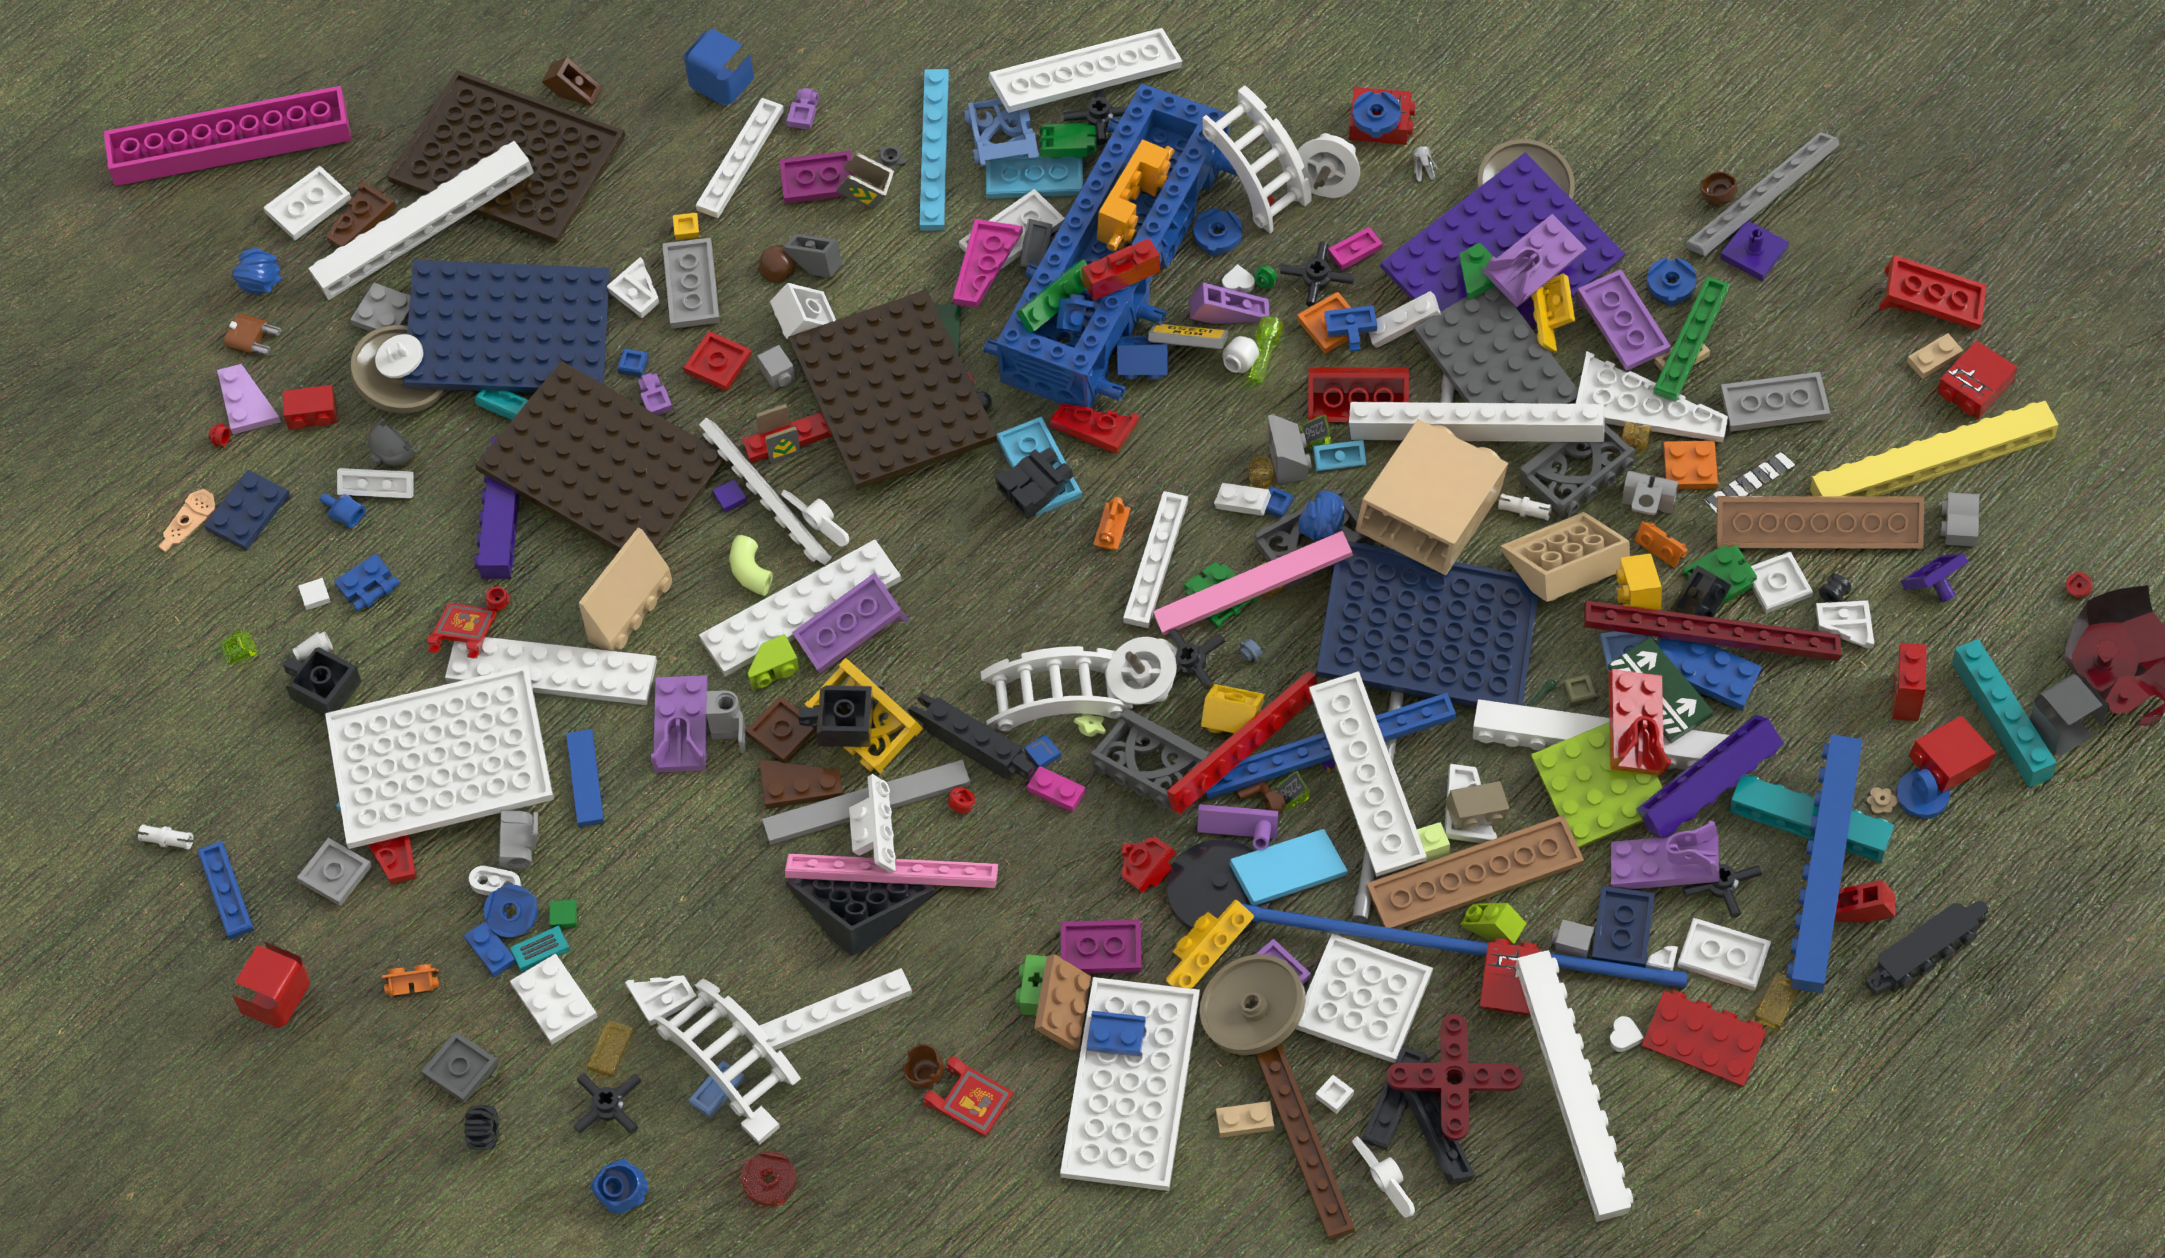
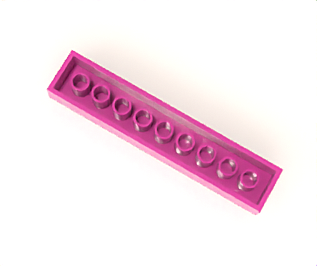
M341 86L104 131L108 169L115 186L352 140L346 102Z

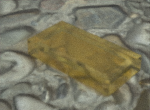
M1776 972L1755 1015V1020L1780 1030L1799 990L1790 988L1792 979Z
M608 1020L588 1063V1070L614 1078L634 1033L633 1028Z

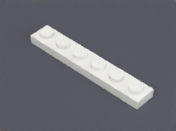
M761 98L696 204L697 211L719 218L784 112L783 105Z
M1163 491L1123 617L1124 623L1149 628L1188 504V496Z
M902 968L762 1024L760 1027L770 1037L766 1042L775 1051L912 995V989Z

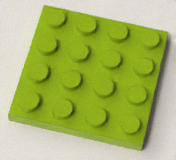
M1610 722L1531 754V758L1558 817L1564 815L1579 849L1644 822L1636 808L1663 788L1657 775L1610 769Z

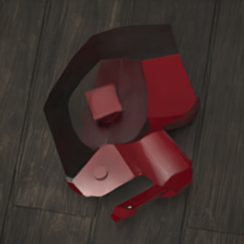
M2149 585L2117 589L2088 600L2075 621L2066 644L2064 660L2074 674H2080L2085 677L2109 705L2108 709L2116 714L2129 713L2150 696H2157L2162 699L2164 704L2141 718L2139 725L2149 726L2163 716V712H2165V626L2153 612Z

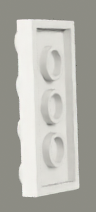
M1035 189L989 220L1023 226V233L1002 268L1021 256L1028 219L1053 224L1051 234L1060 229L1065 220ZM970 234L959 241V247L964 252H966Z

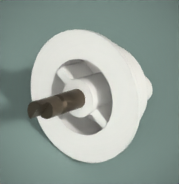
M1323 133L1317 139L1304 143L1298 149L1304 164V168L1301 171L1304 179H1309L1311 193L1329 198H1337L1350 193L1355 188L1360 178V166L1355 155L1356 149L1352 144L1338 136Z
M1139 637L1124 643L1115 651L1112 659L1109 661L1106 673L1108 686L1119 700L1128 704L1141 705L1164 701L1172 688L1176 675V659L1172 650L1163 641L1153 637Z

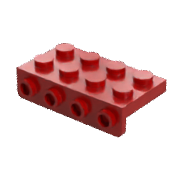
M1671 990V993L1664 991L1643 1040L1642 1047L1744 1087L1761 1044L1766 1037V1031L1762 1029L1763 1025L1752 1020H1748L1747 1023L1737 1019L1738 1016L1727 1010H1722L1721 1013L1712 1010V1005L1701 1000H1697L1696 1003L1686 999L1687 996L1679 991Z

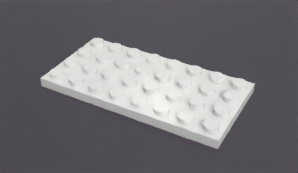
M1093 977L1060 1171L1061 1178L1165 1191L1170 1190L1200 990ZM1092 1011L1145 1016L1146 1024L1141 1057L1087 1051Z

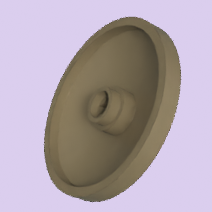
M1516 139L1496 146L1486 155L1478 171L1477 189L1526 152L1573 199L1575 180L1570 165L1557 150L1536 140Z
M404 325L385 326L368 333L358 342L351 357L350 375L357 392L371 405L392 413H413L424 410L436 403L446 391V389L404 388V377L388 378L377 369L375 363L377 351L388 339L397 335L407 334L408 326Z
M1265 954L1241 957L1219 970L1206 986L1200 1003L1201 1022L1208 1036L1221 1049L1238 1055L1262 1053L1282 1043L1295 1030L1305 1008V989L1298 974L1284 960Z

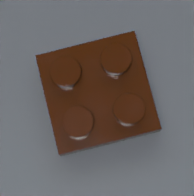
M779 696L745 732L747 737L779 761L786 763L817 732V729H813L812 726L800 725L799 709Z

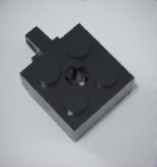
M320 647L315 648L307 660L302 663L289 657L283 664L285 672L292 676L286 686L290 699L326 717L325 713L341 710L362 682L355 665Z
M826 685L820 688L819 705H814L813 708H799V724L812 726L813 729H817L818 746L871 747L874 704L872 686Z

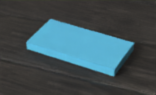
M1038 153L1039 157L1028 159L1027 155L986 161V198H1022L1033 189L1042 197L1078 196L1083 188V158H1042Z
M1042 416L996 434L997 442L1011 468L1016 466L1024 457L1030 456L1029 453L1034 449L1040 453L1049 447L1058 456V462L1052 465L1055 469L1066 463ZM1074 477L1065 484L1066 491L1064 493L1058 494L1054 500L1035 515L1037 516L1082 498V492Z
M1324 829L1269 846L1265 850H1257L1230 859L1229 863L1248 900L1254 906L1344 877L1348 871Z

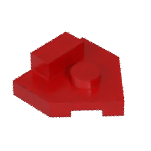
M1157 837L1147 838L1144 842L1136 844H1123L1122 878L1142 893L1150 884L1156 888L1172 869L1168 862L1176 852Z

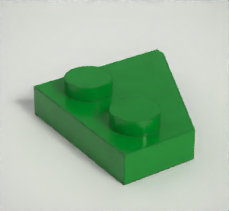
M1480 242L1459 254L1466 294L1469 300L1496 286L1483 273L1488 262L1494 256Z

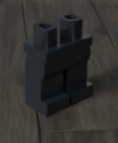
M1050 447L1040 453L1034 449L1029 453L1030 456L1024 457L1006 473L1001 471L995 476L997 489L1010 503H1013V506L1027 520L1054 500L1058 494L1064 493L1066 491L1065 484L1073 477L1072 469L1066 463H1063L1056 469L1052 466L1058 462V456Z

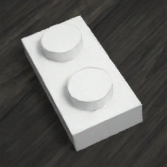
M1222 483L1214 504L1216 509L1263 516L1271 494L1269 489Z

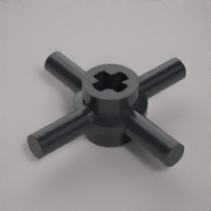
M1102 88L1093 91L1094 99L1089 102L1086 110L1063 112L1064 121L1087 120L1090 125L1096 126L1098 144H1105L1107 142L1106 128L1111 118L1122 117L1128 107L1113 108L1109 101L1103 98Z
M1326 242L1319 243L1316 258L1310 260L1305 267L1281 264L1280 274L1303 277V280L1309 287L1306 300L1308 307L1316 304L1319 290L1324 289L1330 281L1352 285L1354 283L1355 275L1332 272L1330 266L1325 261L1329 244Z
M1172 629L1168 635L1178 649L1176 652L1175 676L1181 672L1196 675L1205 690L1211 689L1214 684L1204 670L1206 667V655L1226 641L1221 634H1218L1200 647L1186 643L1178 630Z
M1719 861V882L1691 884L1682 887L1685 897L1710 890L1714 896L1724 898L1731 918H1736L1741 915L1733 894L1738 887V882L1761 876L1762 872L1759 865L1735 872L1730 866L1721 864Z
M585 1073L577 1078V1082L592 1096V1110L573 1125L579 1134L598 1118L607 1121L615 1119L630 1134L637 1131L638 1126L622 1110L624 1107L623 1097L642 1082L638 1075L633 1074L616 1090L610 1087L599 1088Z

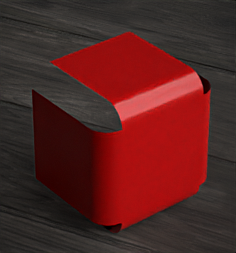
M264 942L267 949L257 945L235 981L237 984L257 991L252 1002H249L235 995L232 996L241 1014L272 1027L280 1028L288 1023L309 988L310 978L300 956Z

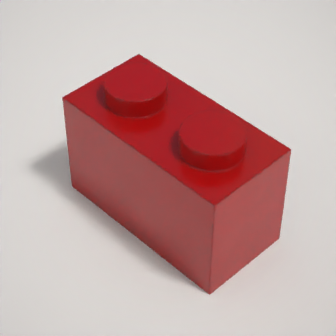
M332 385L283 391V411L288 429H303L304 427L327 426L338 423L337 400Z

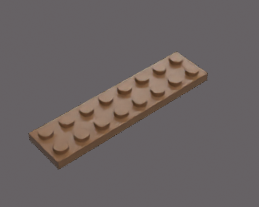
M1717 496V548L1725 544L1728 548L1733 545H1737L1738 548H1923V496Z
M1562 815L1369 882L1366 886L1383 927L1400 929L1584 864V859L1566 819Z

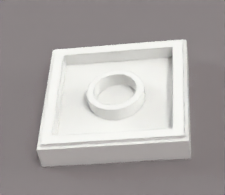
M1791 552L1751 566L1758 578L1751 583L1752 590L1766 614L1813 596V591Z

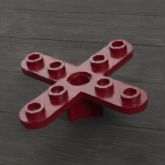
M1458 1014L1447 1015L1441 1021V1063H1395L1388 1068L1386 1073L1388 1085L1395 1090L1434 1091L1435 1093H1441V1129L1443 1135L1452 1141L1462 1140L1468 1134L1469 1093L1474 1091H1515L1523 1082V1073L1514 1064L1468 1063V1025L1464 1017ZM1454 1080L1458 1081L1459 1084L1454 1085L1449 1082Z

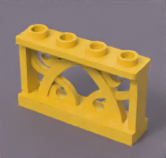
M845 658L839 664L840 668L822 687L826 685L840 686L848 676L850 677L845 686H872L873 701L877 700L878 704L873 712V721L876 728L872 729L871 745H876L877 750H879L880 741L878 738L883 737L885 750L880 755L873 756L869 753V747L844 748L853 756L857 752L862 757L859 762L870 772L875 769L881 774L890 761L923 728ZM820 689L809 701L807 700L804 703L808 708L819 705ZM882 713H888V719L882 720L885 724L882 726L879 716ZM906 726L900 732V734L891 742L888 735Z

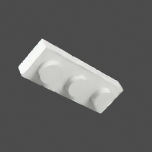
M1429 291L1377 318V331L1369 332L1372 344L1378 348L1413 330L1414 327L1429 318L1441 315L1435 295Z
M339 468L337 470V495L412 498L413 472Z

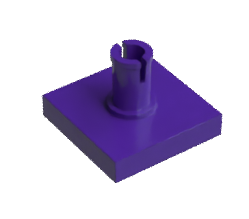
M1747 221L1721 252L1720 259L1763 281L1787 250L1789 242Z
M1964 553L1940 555L1902 579L1901 583L1905 590L1929 588L1933 585L1940 601L1946 602L1956 596L1946 576L1967 564L1968 560Z

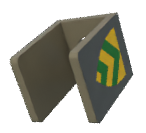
M855 153L845 164L844 169L876 185L877 188L848 175L838 186L837 192L873 210L886 197L894 170L860 153Z
M786 404L756 414L759 434L790 425ZM796 427L765 437L770 463L801 453Z

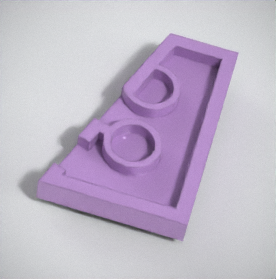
M242 364L217 370L232 434L281 422L276 411Z

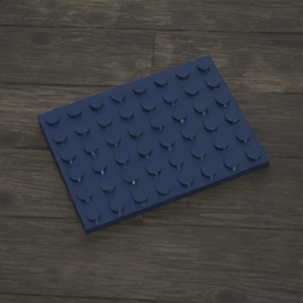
M413 260L407 335L414 336L419 340L423 347V357L419 366L413 372L404 376V388L535 393L561 361L604 385L609 295L607 285H609L610 268Z
M1347 541L1353 556L1334 563L1315 676L1336 679L1359 671L1364 686L1427 698L1448 693L1451 702L1477 707L1478 699L1523 706L1538 596L1529 589L1519 574L1455 562L1447 575H1444L1396 550Z

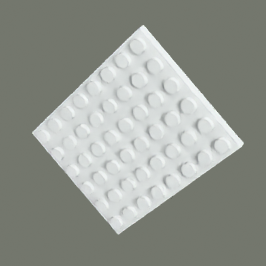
M527 665L325 713L346 844L349 849L501 813V810L509 811L554 800L530 672Z

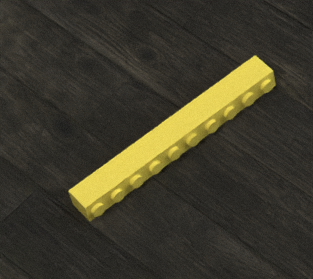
M2046 401L2030 403L2024 408L2015 411L2008 410L1999 416L1984 418L1978 423L1969 426L1963 425L1953 431L1938 433L1932 438L1923 441H1914L1908 446L1898 449L1892 448L1877 456H1867L1862 461L1852 464L1846 463L1828 472L1821 471L1812 476L1810 491L1813 496H1880L2054 439L2058 423Z

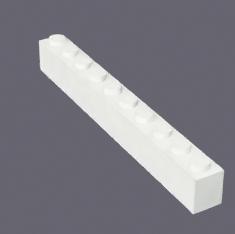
M515 141L502 146L494 154L481 159L478 164L460 172L457 177L447 183L439 185L436 190L421 196L410 206L400 209L389 219L379 222L374 228L358 235L355 240L347 245L337 248L334 253L326 258L316 261L313 266L309 267L314 281L328 300L332 299L532 175L534 172L529 159Z
M1351 402L1349 427L1351 440H1404L1417 419H1420L1432 426L1441 425L1448 428L1456 438L1463 441L1604 442V404Z
M1478 699L1473 739L1483 743L1496 742L1510 747L1524 746L1541 751L1610 722V720L1605 717ZM1691 730L1673 743H1670L1663 735L1664 752L1668 759H1671V764L1667 769L1677 768L1686 770L1730 735Z
M1549 950L1517 958L1516 971L1596 1222L1628 1214L1631 1204L1634 1203L1630 1188H1625L1622 1178H1625L1622 1163L1617 1162L1614 1152H1617L1616 1143L1613 1136H1608L1606 1126H1608L1607 1115L1604 1110L1600 1111L1597 1102L1600 1100L1599 1090L1596 1084L1592 1085L1589 1075H1592L1591 1065L1588 1059L1583 1058L1581 1052L1584 1049L1580 1033H1575L1573 1024L1576 1023L1572 1008H1567L1565 1002L1567 991L1564 983H1559L1557 977L1559 973L1557 960L1555 957L1551 958Z

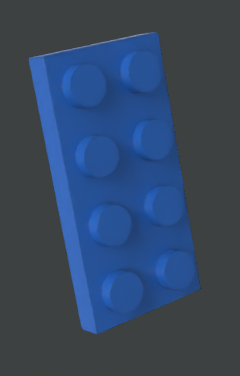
M1660 637L1657 645L1697 692L1740 711L1743 710L1762 666L1712 644Z

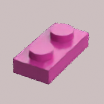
M1368 227L1328 248V255L1342 271L1382 250L1383 243L1372 229Z
M1039 766L1027 785L1028 792L1071 812H1074L1086 793L1084 786Z

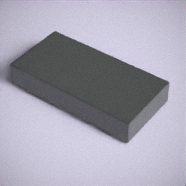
M1033 219L1027 220L1018 267L1027 269V267H1030V263L1039 266L1048 250L1053 224Z

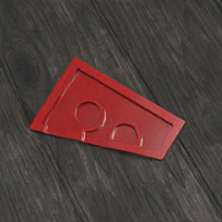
M1061 404L1050 419V427L1117 454L1138 424L1140 415L1131 413L1129 417L1117 415V411L1108 410L1107 413L1095 412L1090 407Z
M410 834L368 844L391 884L417 879Z

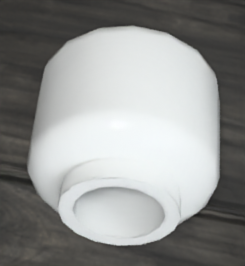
M1235 337L1223 350L1224 365L1228 370L1235 373L1247 372L1259 358V350L1256 343L1247 337Z

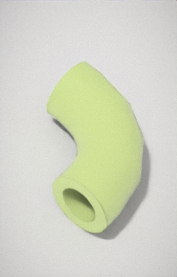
M737 535L732 543L729 556L732 573L743 587L765 596L771 586L773 573L759 567L755 563L754 557L758 549L757 543L750 537Z

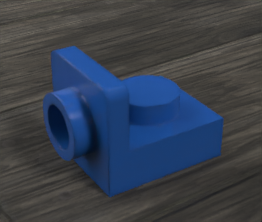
M1071 294L1070 299H1060L1056 329L1082 332L1085 307H1093L1094 302L1086 301L1085 296Z

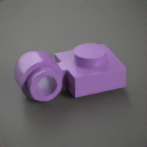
M809 88L798 90L797 102H792L786 120L787 127L811 130L819 100L818 92Z
M648 373L642 375V378L638 379V384L642 392L641 397L645 408L656 415L672 411V404L664 385L661 386L657 374Z

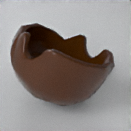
M1717 171L1710 173L1705 179L1701 180L1700 191L1703 198L1709 204L1725 205L1736 196L1737 181L1729 173Z
M773 245L763 251L760 257L759 272L763 278L770 282H784L789 274L793 275L797 262L784 251V245Z
M919 1044L908 1050V1059L902 1065L906 1081L918 1088L931 1087L940 1080L944 1071L939 1052L930 1044Z

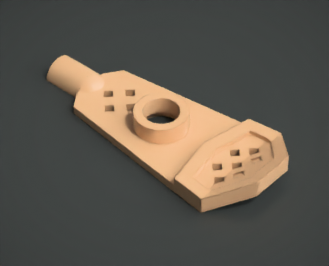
M205 489L191 493L185 500L183 507L164 531L165 539L158 548L166 552L173 544H180L205 522L216 510L213 494ZM189 518L187 523H181L182 519Z

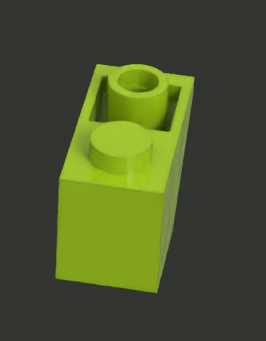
M785 634L760 645L748 672L752 690L764 688L773 681L788 678L799 671L797 656Z
M1508 903L1472 904L1467 909L1466 916L1460 925L1493 943L1494 938L1510 940V944H1515L1527 923Z

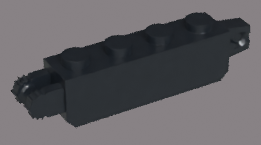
M921 693L917 699L927 710L924 711L915 705H911L907 710L911 716L923 723L924 729L930 735L1004 779H1008L1016 773L1029 780L1035 771L1034 765L1026 760L1027 756L1023 754L1021 746L939 697L933 699Z
M1975 901V903H1972L1967 908L1962 904L1953 903L1881 953L1876 971L1866 979L1865 986L1874 996L1889 989L1894 993L1900 988H1908L1917 976L1922 973L1924 975L1928 974L1934 969L1937 962L1942 959L1948 960L1956 953L1957 948L1963 944L1967 946L1977 938L1978 927L1981 923L1985 922L1989 909L1987 903Z

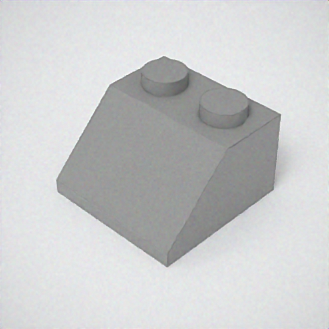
M1268 415V444L1277 483L1283 484L1307 480L1308 469H1311L1312 466L1310 455L1305 454L1303 449L1307 448L1305 434H1300L1298 424L1275 415Z

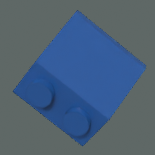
M1121 336L1117 345L1118 375H1123L1125 379L1138 378V375H1148L1150 379L1163 378V375L1168 374L1169 344L1148 341L1149 336Z

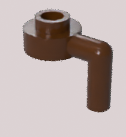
M1260 782L1236 791L1240 801L1261 793L1267 810L1278 811V815L1283 813L1282 808L1286 806L1280 792L1276 793L1274 789L1270 790L1266 782Z

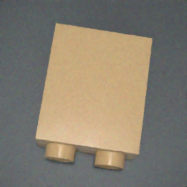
M1417 419L1363 498L1355 531L1447 575L1500 495L1508 463L1501 460L1489 448H1477L1456 438L1444 426H1432Z

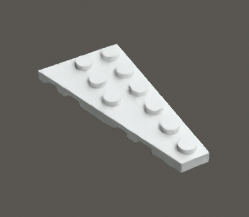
M1586 352L1576 404H1604L1605 423L1724 442L1728 416L1702 404L1696 405L1685 400L1686 397L1683 395L1679 396L1677 402L1653 394L1655 382L1631 371H1622L1616 368L1614 363L1609 361L1603 362L1594 358V354Z

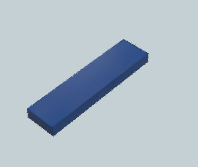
M589 729L566 733L578 827L604 823L593 731Z
M223 841L198 849L197 851L228 939L230 940L254 931Z

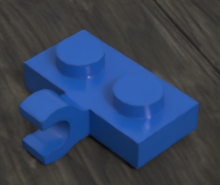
M1374 305L1324 311L1328 337L1348 335L1350 352L1360 351L1359 333L1377 331Z

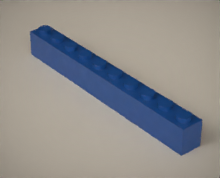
M1831 734L1830 742L1824 743L1822 759H1827L1826 767H1820L1818 783H1823L1822 791H1816L1814 807H1819L1818 816L1812 815L1810 831H1815L1814 840L1808 839L1806 855L1811 856L1810 864H1804L1802 877L1803 880H1807L1806 889H1800L1798 904H1803V911L1796 914L1794 927L1800 930L1798 938L1793 937L1790 952L1796 955L1794 963L1789 962L1786 977L1792 979L1790 986L1792 989L1823 994L1863 739Z

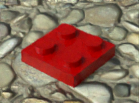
M708 331L683 367L684 373L727 392L752 356V352L747 347Z

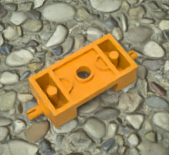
M1142 139L1099 211L1097 240L1106 243L1109 250H1121L1126 248L1128 243H1133L1137 234L1135 226L1138 216H1136L1137 205L1131 203V200L1137 199L1140 190L1155 197L1157 196L1169 177L1167 172L1171 165L1169 160L1174 154L1173 148L1166 146L1164 149Z

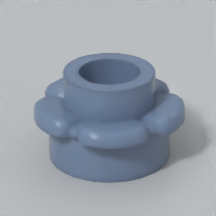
M1250 638L1245 642H1240V655L1247 662L1251 660L1257 662L1259 660L1258 657L1263 654L1260 647Z

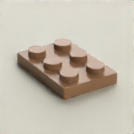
M1055 954L1049 955L1046 958L1034 1029L1072 1051L1079 1049L1091 976Z

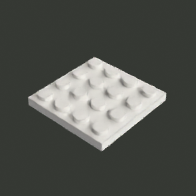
M1331 934L1305 996L1306 1002L1302 1018L1295 1029L1395 1063L1433 973V968Z

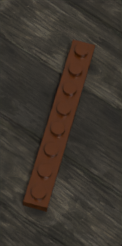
M1281 1043L1270 1050L1255 1054L1328 1241L1354 1233V1225Z

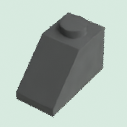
M795 233L783 246L784 251L811 275L831 278L842 265L838 243L835 239Z

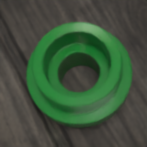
M1268 265L1257 267L1252 274L1255 283L1264 289H1270L1276 283V272Z

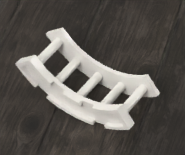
M1243 86L1238 90L1237 107L1216 123L1207 115L1203 117V134L1220 149L1240 177L1251 203L1255 224L1259 228H1264L1268 233H1272V217L1292 201H1298L1305 207L1311 202V188L1309 179H1304L1301 171L1304 168V164L1288 133L1277 118L1273 121L1264 109L1267 106L1248 87ZM1242 114H1247L1257 126L1234 143L1223 129ZM1263 133L1272 145V149L1250 165L1240 150ZM1278 157L1283 173L1262 188L1256 173ZM1287 182V194L1269 206L1267 197Z
M1079 646L1055 647L1021 654V659L1012 662L1005 659L981 671V679L996 686L999 714L986 721L987 725L1007 732L1031 720L1059 714L1083 713L1106 716L1112 719L1120 718L1126 708L1130 710L1133 708V704L1119 700L1108 686L1107 667L1115 651L1097 648L1096 652L1083 651V647ZM1060 669H1079L1082 696L1063 697ZM1089 670L1105 674L1108 697L1092 695ZM1049 671L1053 698L1034 701L1031 674ZM1021 678L1024 704L1009 709L1006 685Z
M702 979L695 984L700 992L698 998L670 1021L657 1015L654 1018L658 1024L656 1029L664 1040H670L677 1044L702 1066L731 1100L730 1106L738 1116L743 1115L752 1120L755 1114L750 1109V1104L778 1081L794 1085L801 1078L781 1051L776 1053L766 1041L770 1037L731 997L722 998L718 994L720 989L717 986ZM704 1006L713 1008L684 1033L678 1029ZM719 1017L728 1018L733 1023V1027L704 1051L692 1041ZM739 1035H745L754 1044L752 1045L753 1049L722 1073L710 1059ZM759 1057H765L773 1067L772 1073L741 1097L730 1081Z

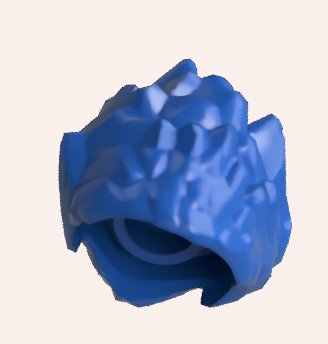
M259 248L245 249L238 257V260H241V262L232 271V277L243 291L254 295H260L262 292L270 293L273 285L282 280V277L279 276L280 268L275 263L278 258Z
M1323 490L1317 493L1315 501H1308L1307 508L1299 518V533L1317 542L1342 530L1345 506L1340 496L1334 492Z
M626 1159L603 1166L590 1183V1188L600 1204L606 1206L608 1211L614 1214L625 1213L631 1208L642 1204L645 1200L644 1196L649 1191L647 1180L644 1178V1172L628 1163Z

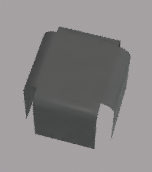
M2072 674L2043 691L2035 698L2030 721L2052 755L2054 756L2055 752H2057L2059 756H2062L2093 737L2079 719L2090 713L2102 727L2109 705L2084 676Z

